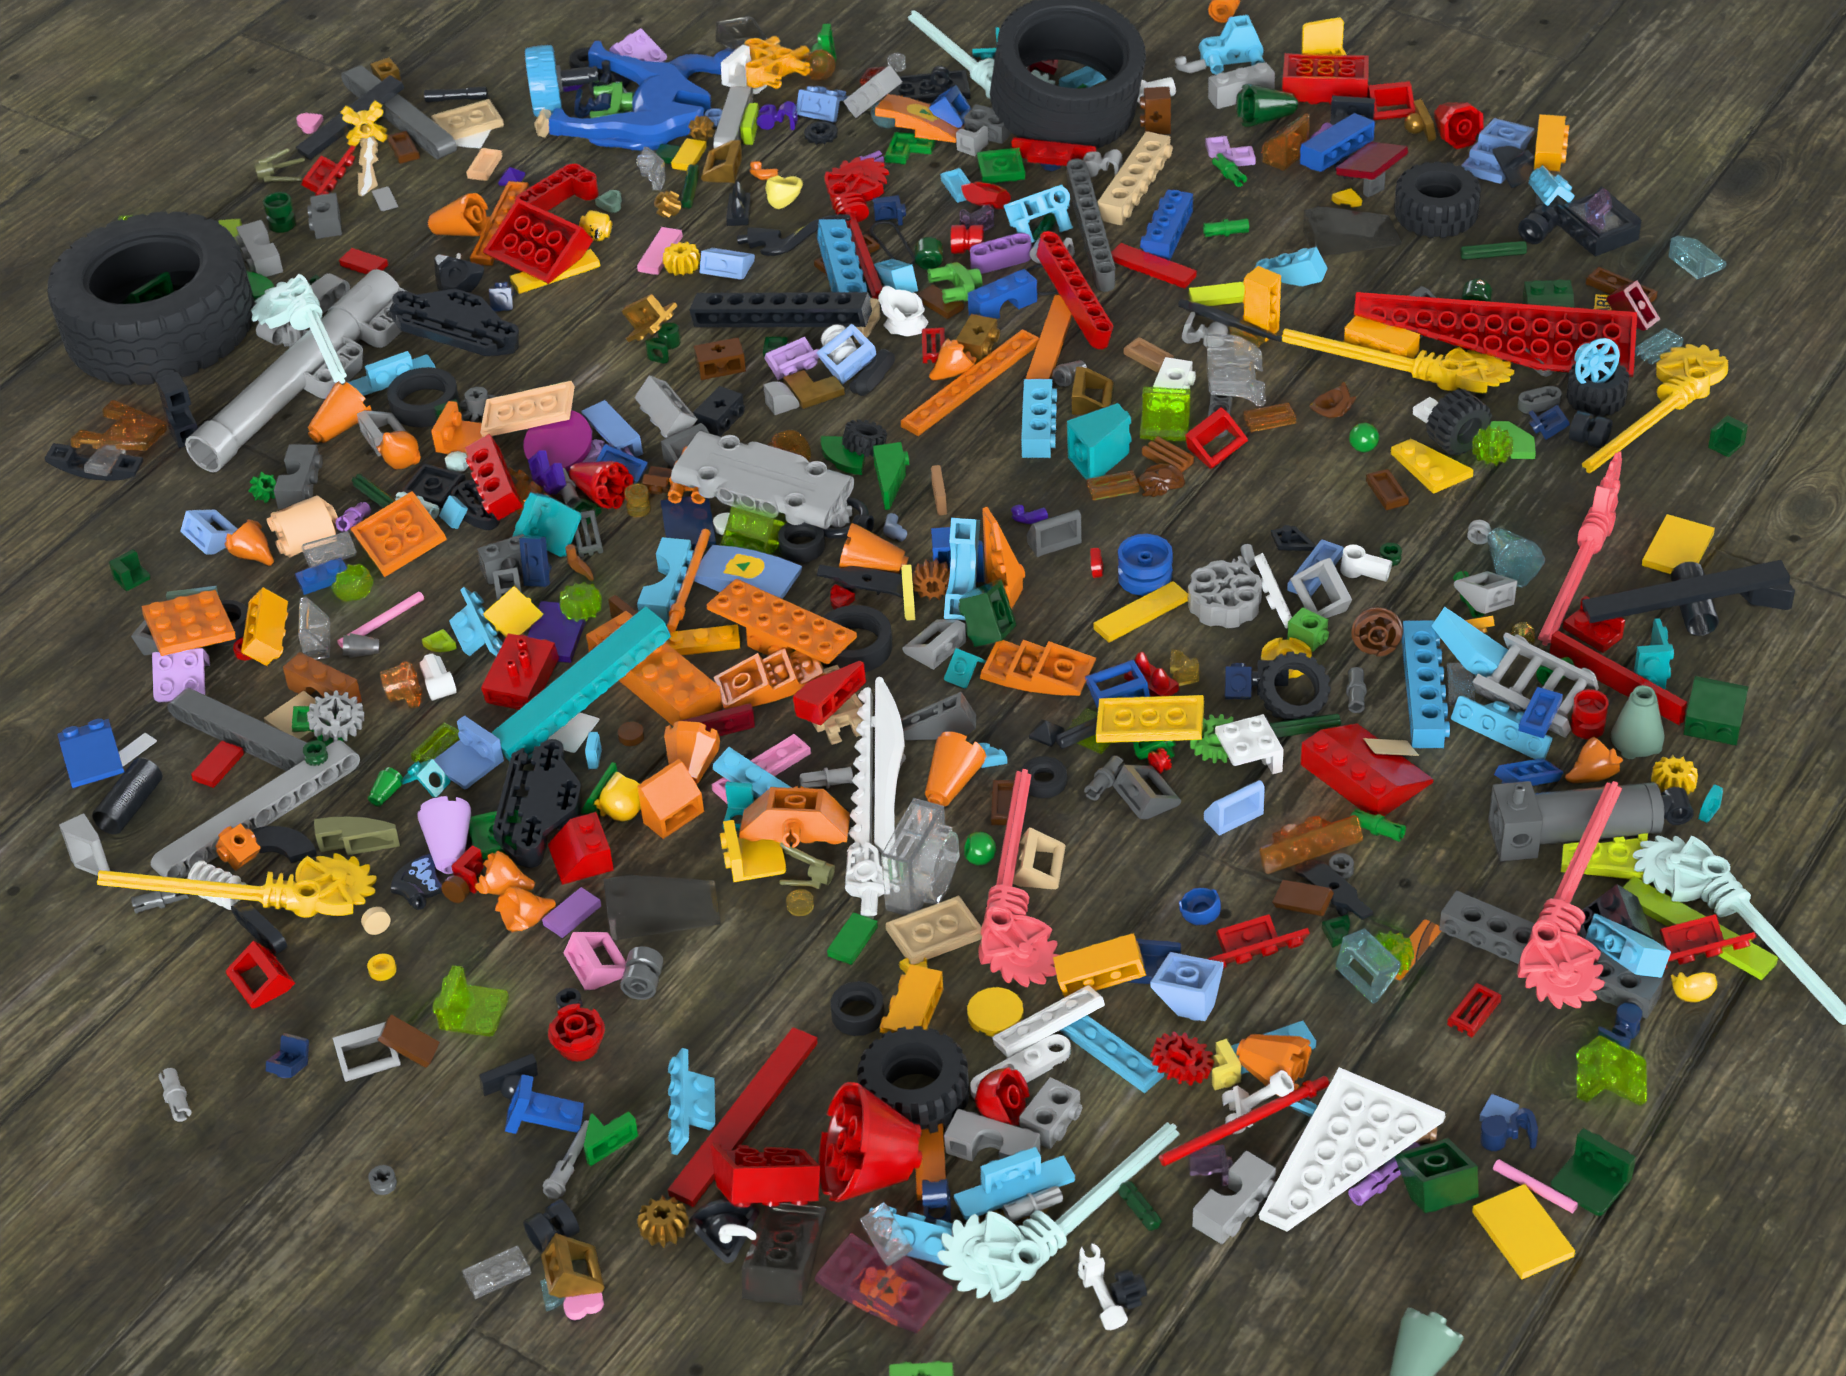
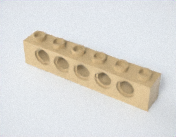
M1145 132L1097 202L1102 221L1122 226L1125 220L1130 218L1133 208L1138 206L1140 198L1143 194H1146L1148 186L1151 182L1155 181L1158 171L1163 169L1165 161L1172 155L1173 147L1170 145V136Z

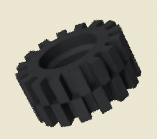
M857 419V421L851 420L846 423L842 445H844L845 449H850L849 452L851 453L857 452L856 455L864 454V457H869V455L873 457V446L885 444L887 433L885 429H882L881 425L876 426L875 422L868 423V420L862 422L861 419Z

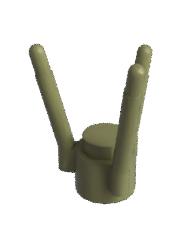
M286 148L267 158L259 159V163H255L257 177L259 180L264 179L265 183L270 181H302L301 177L271 175L275 174L274 169L301 163L305 159L300 158L273 165L270 161L288 153L289 149Z
M783 842L780 843V847L784 848V853L810 865L808 877L812 878V880H780V885L811 886L820 889L822 884L828 886L831 883L835 873V865L816 859L795 847H786Z

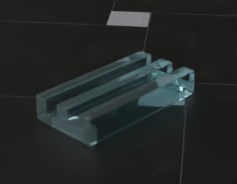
M1665 328L1636 346L1635 355L1641 354V359L1645 360L1648 358V363L1653 364L1660 359L1661 354L1671 352L1673 347H1680L1683 344V338Z

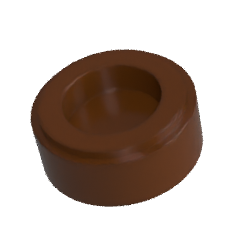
M638 722L622 724L618 728L620 743L625 746L640 744L644 739L643 726Z
M449 876L441 886L443 894L455 903L463 902L470 893L468 884L458 876Z

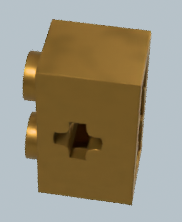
M971 314L956 340L958 344L964 346L962 351L964 354L969 351L971 357H976L975 363L991 353L993 344L998 342L1000 329H997V319Z

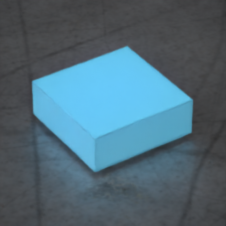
M449 495L439 516L451 528L458 529L468 508L458 498Z
M589 732L585 749L588 769H597L602 752L598 732Z

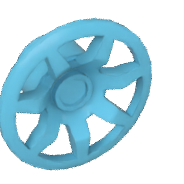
M1601 338L1590 344H1583L1578 348L1575 353V374L1581 384L1587 383L1584 379L1590 373L1591 382L1604 383L1612 376L1618 366L1620 356L1615 342L1607 338ZM1605 343L1601 349L1596 348L1597 345ZM1610 346H1612L1614 354L1604 355L1609 351ZM1614 360V363L1611 369L1609 370L1604 365V363L1611 362ZM1598 370H1601L1606 373V375L1600 380H1598Z

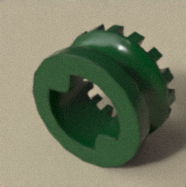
M1396 543L1383 544L1380 547L1379 558L1392 561V567L1394 564L1396 566L1398 563L1400 564L1401 546Z
M318 740L311 741L303 747L304 759L310 766L318 764L319 766L320 763L324 764V761H327L328 753L325 743Z

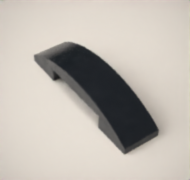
M53 443L45 456V462L79 477L93 480L117 481L134 477L143 463V457L120 454L117 460L77 454L75 446Z

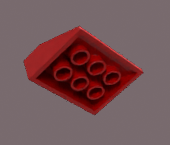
M1285 53L1282 91L1293 94L1298 102H1308L1309 104H1318L1320 102H1329L1331 104L1332 96L1367 98L1369 56Z
M517 198L483 250V253L549 284L583 257L593 239L582 227Z
M1358 723L1322 729L1302 742L1301 765L1357 808L1373 815L1381 814L1386 816L1433 783V778L1403 756L1375 754L1363 738H1378Z

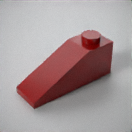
M855 662L807 682L793 696L796 717L821 726L866 683L864 662Z

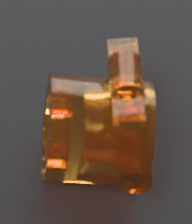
M404 661L398 666L380 672L385 693L391 703L405 698L409 708L420 707L422 690L411 662Z

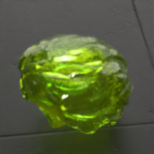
M359 563L357 565L348 564L346 570L337 573L336 581L332 583L331 590L342 601L360 600L370 593L374 582L373 577L363 565Z

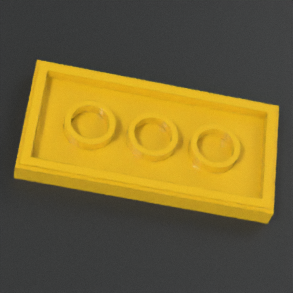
M1204 696L1099 698L1096 742L1202 740Z

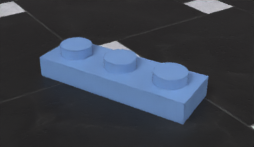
M1321 539L1294 576L1327 558H1331L1335 566L1343 556L1344 547ZM1319 577L1303 581L1310 597L1321 585ZM1290 580L1287 585V591L1297 594Z

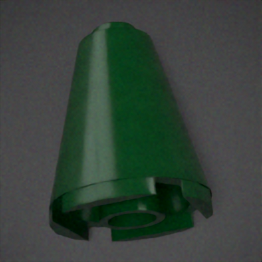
M1252 84L1242 85L1241 88L1244 89L1242 93H1238L1236 103L1237 115L1242 117L1243 122L1240 123L1244 127H1252L1293 115L1298 108V100L1293 94Z

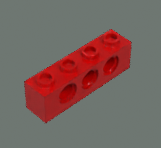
M488 434L465 447L468 455L465 460L473 471L471 475L474 481L479 485L476 488L484 500L482 504L487 513H493L497 520H500L522 508V502L501 449L492 436Z

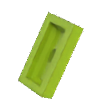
M749 103L745 109L740 126V135L744 145H753L758 128V103Z

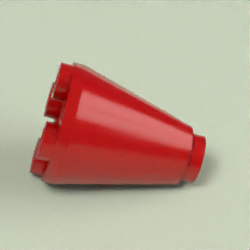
M615 461L581 462L574 464L569 470L570 480H573L575 485L598 506L607 509L620 508L634 482V478L629 474L628 469L623 464Z

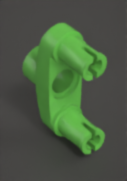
M615 82L612 85L594 86L595 99L602 93L610 94L612 98L611 106L608 110L590 111V118L632 111L634 92L624 93L622 82Z
M954 262L946 264L944 267L927 270L930 283L949 280L954 284L955 288L942 290V298L945 304L960 300L966 302L968 301L969 292L982 287V276L978 268L967 270L960 263Z

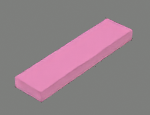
M793 734L750 761L776 776L810 755L811 749L805 742ZM723 777L712 784V791L727 803L725 785L726 782L731 781Z

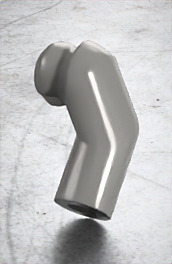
M1185 56L1175 59V67L1179 71L1194 73L1206 69L1204 59L1191 63L1186 62Z
M1244 544L1240 548L1242 556H1238V561L1234 558L1232 563L1240 562L1251 568L1256 563L1254 551L1250 544Z

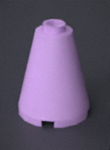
M448 796L437 797L424 802L420 806L421 810L420 812L418 811L417 816L436 869L445 874H452L451 865L465 853L471 807L467 801L456 797V801H448Z

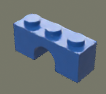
M1022 269L969 292V315L974 314L998 319L1000 318V308L1006 300H1009L1017 309L1037 302V280L1025 269Z

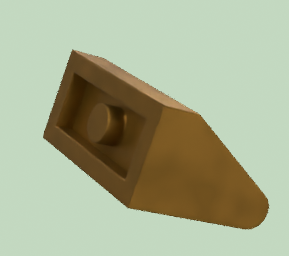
M731 140L709 151L701 175L702 181L735 183L742 160L740 140ZM715 159L726 160L725 163L713 168Z
M1076 367L1072 391V415H1085L1110 406L1113 381L1086 367ZM1085 388L1103 389L1102 402L1099 403L1085 396Z
M555 1233L541 1255L549 1295L564 1298L601 1293L604 1290V1284L595 1247ZM586 1259L589 1276L574 1272L571 1260Z

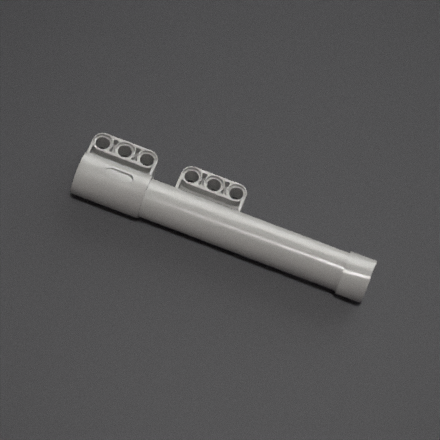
M379 269L372 270L329 308L327 314L321 319L346 372L345 382H349L362 369L363 348L356 343L359 339L374 347L381 348L387 346L402 332L390 317L389 308L393 303V295L398 291L406 290L400 288L392 276ZM311 329L210 421L203 423L186 439V450L198 466L209 472L220 470L237 454L238 449L302 389L319 398L326 399L335 382Z

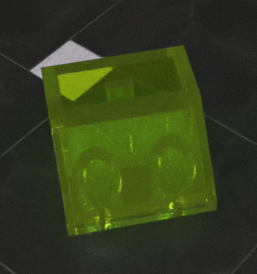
M732 506L720 546L744 548L772 555L779 547L778 532L786 522Z

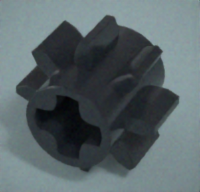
M1128 1269L1115 1273L1117 1281L1110 1283V1291L1117 1306L1123 1304L1124 1308L1128 1310L1142 1306L1140 1298L1147 1296L1142 1276L1140 1274L1133 1275V1272Z

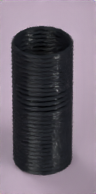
M1684 562L1672 570L1671 580L1673 582L1705 574L1700 564ZM1712 599L1679 605L1684 624L1690 634L1696 636L1706 635L1717 628L1719 619Z
M136 758L93 811L92 818L95 824L107 833H121L162 780L163 776L159 767L148 759Z

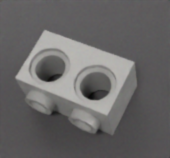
M1050 1077L1020 1115V1128H1027L1035 1133H1039L1040 1145L1051 1149L1057 1140L1061 1141L1071 1121H1076L1082 1111L1080 1091Z

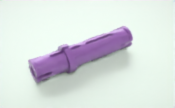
M1414 1142L1403 1151L1420 1147V1145ZM1395 1156L1379 1169L1368 1174L1355 1187L1349 1189V1196L1356 1205H1363L1365 1201L1376 1193L1384 1192L1387 1189V1185L1401 1175Z

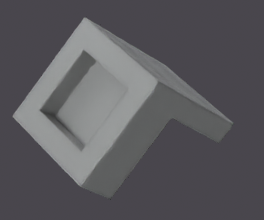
M982 126L976 133L960 128L956 132L957 150L972 156L977 155V152H980L989 144L988 127Z

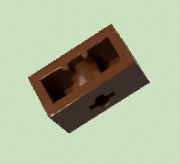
M1169 86L1144 88V96H1140V109H1144V114H1140V127H1144L1145 132L1148 131L1161 135L1171 134V95Z
M738 337L694 346L696 366L701 380L746 372L744 352Z

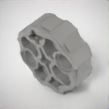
M1220 560L1210 562L1209 565L1203 568H1197L1191 574V583L1188 585V608L1190 613L1195 614L1201 623L1208 626L1239 627L1242 623L1253 620L1259 613V604L1261 603L1262 596L1261 579L1259 575L1254 574L1250 570L1249 566L1240 562L1229 563Z

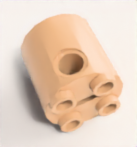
M316 495L283 510L272 512L271 517L267 518V523L272 532L275 531L278 540L275 543L279 553H284L285 556L287 555L290 558L301 552L334 541L336 539V520L338 517L333 506Z

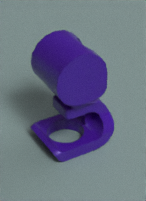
M787 101L780 105L778 111L774 105L762 106L758 113L757 125L762 129L769 130L773 128L776 121L783 123L784 114L789 116L790 129L794 130L798 120L796 105L791 101Z

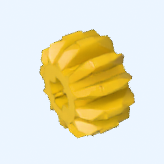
M680 241L678 244L671 243L670 247H666L663 253V264L667 272L674 273V276L678 274L684 276L686 273L692 274L693 270H698L700 253H698L695 244H689V242L681 243Z
M1673 754L1670 759L1662 757L1659 762H1655L1651 775V782H1655L1658 785L1660 793L1672 787H1681L1685 789L1688 795L1694 792L1698 779L1697 769L1694 768L1693 762H1685L1684 756L1677 759Z

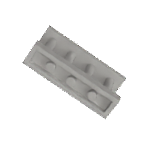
M1506 632L1503 637L1509 650L1491 676L1484 677L1477 674L1473 680L1476 693L1493 702L1500 701L1510 706L1509 709L1514 712H1525L1530 699L1524 697L1522 692L1539 666L1543 665L1553 670L1542 687L1543 689L1553 691L1563 676L1576 682L1560 705L1549 727V730L1566 738L1571 731L1566 715L1573 706L1574 697L1577 693L1583 691L1585 687L1591 690H1598L1599 686L1596 675L1587 668L1580 669L1529 644L1520 635L1513 636ZM1518 654L1531 659L1513 687L1508 689L1500 684V680Z

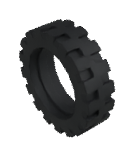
M1287 652L1286 655L1280 654L1276 656L1263 671L1258 684V688L1261 689L1259 696L1264 701L1266 710L1270 709L1274 717L1283 718V721L1317 715L1328 701V695L1331 691V687L1328 686L1330 678L1325 674L1323 665H1319L1314 657L1311 656L1309 658L1302 652H1299V654ZM1287 669L1298 670L1304 673L1312 681L1315 690L1314 698L1310 703L1302 706L1291 705L1285 702L1276 692L1274 686L1276 675L1280 671Z

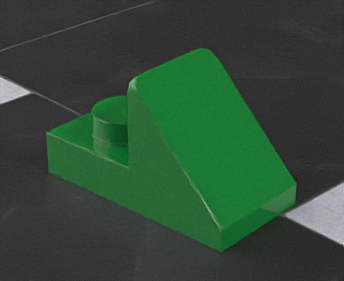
M629 1111L613 1119L606 1126L591 1113L584 1141L586 1160L590 1167L638 1137L636 1119Z

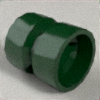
M274 192L263 199L268 227L272 232L284 233L296 226L295 214L289 194Z

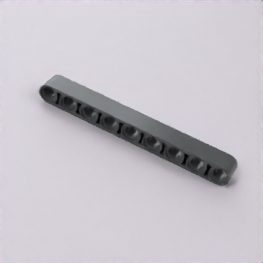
M362 65L341 74L346 88L358 98L381 82L380 79ZM396 94L380 108L384 111L381 115L401 132L407 131L410 138L434 158L440 159L457 150L456 142L448 132L399 94Z
M1073 159L1067 163V185L1095 287L1099 291L1108 292L1115 288L1113 257L1087 165L1083 160Z

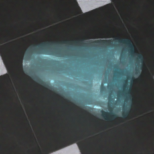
M1495 528L1489 533L1488 546L1496 574L1517 580V587L1526 586L1538 574L1545 563V557L1541 549L1534 541L1503 528Z

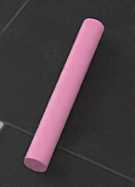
M1499 1159L1494 1164L1493 1170L1520 1185L1525 1184L1529 1190L1571 1213H1574L1578 1202Z

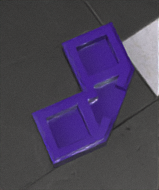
M546 450L538 451L528 460L533 482L541 485L547 494H557L567 485L562 463H554L552 466H549Z

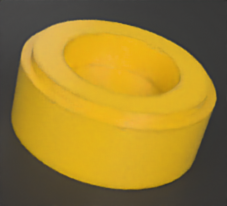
M378 954L368 961V972L374 980H388L396 973L395 960L389 954Z

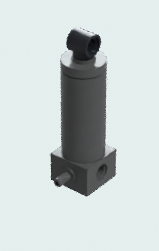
M1531 781L1493 784L1488 824L1499 860L1511 861L1538 858L1540 845L1580 841L1604 787L1534 793ZM1655 782L1618 785V787L1622 788V791L1600 839L1638 836V834L1648 833V835L1659 834L1662 832L1664 819H1667L1672 825H1682L1689 822L1694 812L1687 792L1681 787H1672L1661 794Z

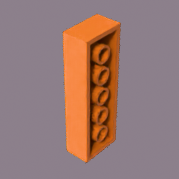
M625 611L586 634L589 652L633 616ZM666 642L619 680L672 726L677 721L723 709L720 686Z

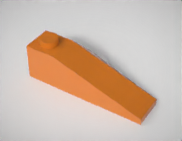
M985 507L982 510L986 584L1002 579L1012 609L1023 590L1025 571L1023 566L1018 563L998 522L988 507Z

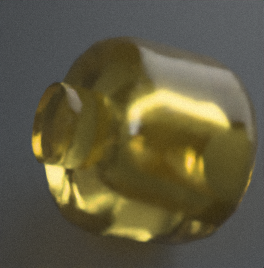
M1519 622L1512 626L1510 630L1511 635H1520L1531 645L1535 643V630L1531 624Z

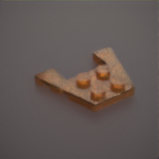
M112 400L103 408V417L118 421L104 434L85 430L78 431L71 438V447L80 448L81 444H92V448L101 449L104 445H116V449L146 451L167 431V424L165 421Z

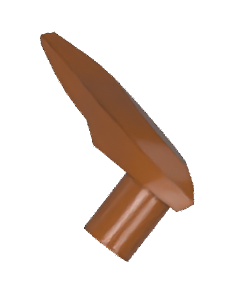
M567 545L565 550L570 567L587 577L590 581H593V574L589 566L577 555L575 545Z

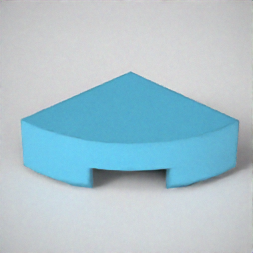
M978 743L985 750L987 756L981 768L1007 764V756L1003 750L990 747L988 743Z

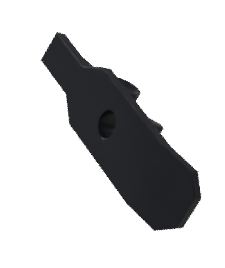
M819 564L817 576L838 581L843 584V588L851 592L853 588L875 591L877 595L886 593L904 599L902 575L858 566L836 568Z
M1314 859L1307 860L1296 866L1295 873L1305 878L1310 884L1331 888L1334 893L1331 904L1336 905V910L1340 916L1346 915L1347 910L1353 912L1361 920L1373 915V911L1358 899L1357 890L1326 863Z

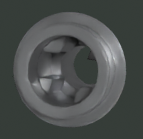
M1079 360L1057 365L1052 374L1055 383L1059 386H1069L1074 382L1076 367H1086V364Z
M352 633L350 635H343V655L353 658L379 654V639Z

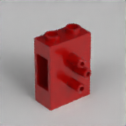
M508 633L481 686L486 703L520 710L542 692L559 660L555 642Z

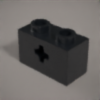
M719 386L693 412L697 418L695 426L702 423L710 434L721 437L744 414L743 394Z

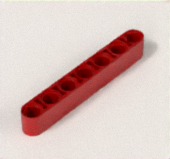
M1051 231L1043 232L1040 236L1036 252L1038 259L1089 344L1096 349L1107 348L1113 329L1112 322L1060 237Z

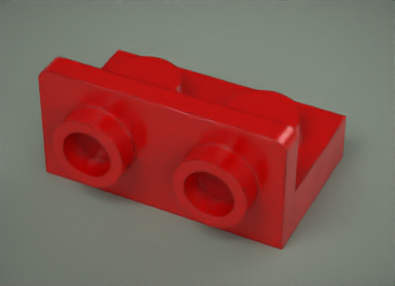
M1584 596L1581 599L1580 609L1564 620L1563 629L1604 653L1623 638L1625 620L1619 617L1589 623L1582 608V600L1590 598Z

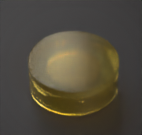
M804 889L790 892L786 898L787 910L795 916L809 914L814 908L813 895Z

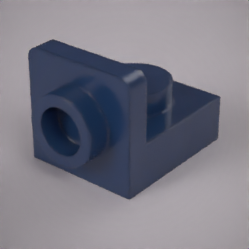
M899 195L873 198L875 221L897 219L898 226L903 225L902 217H906L905 204L900 203Z

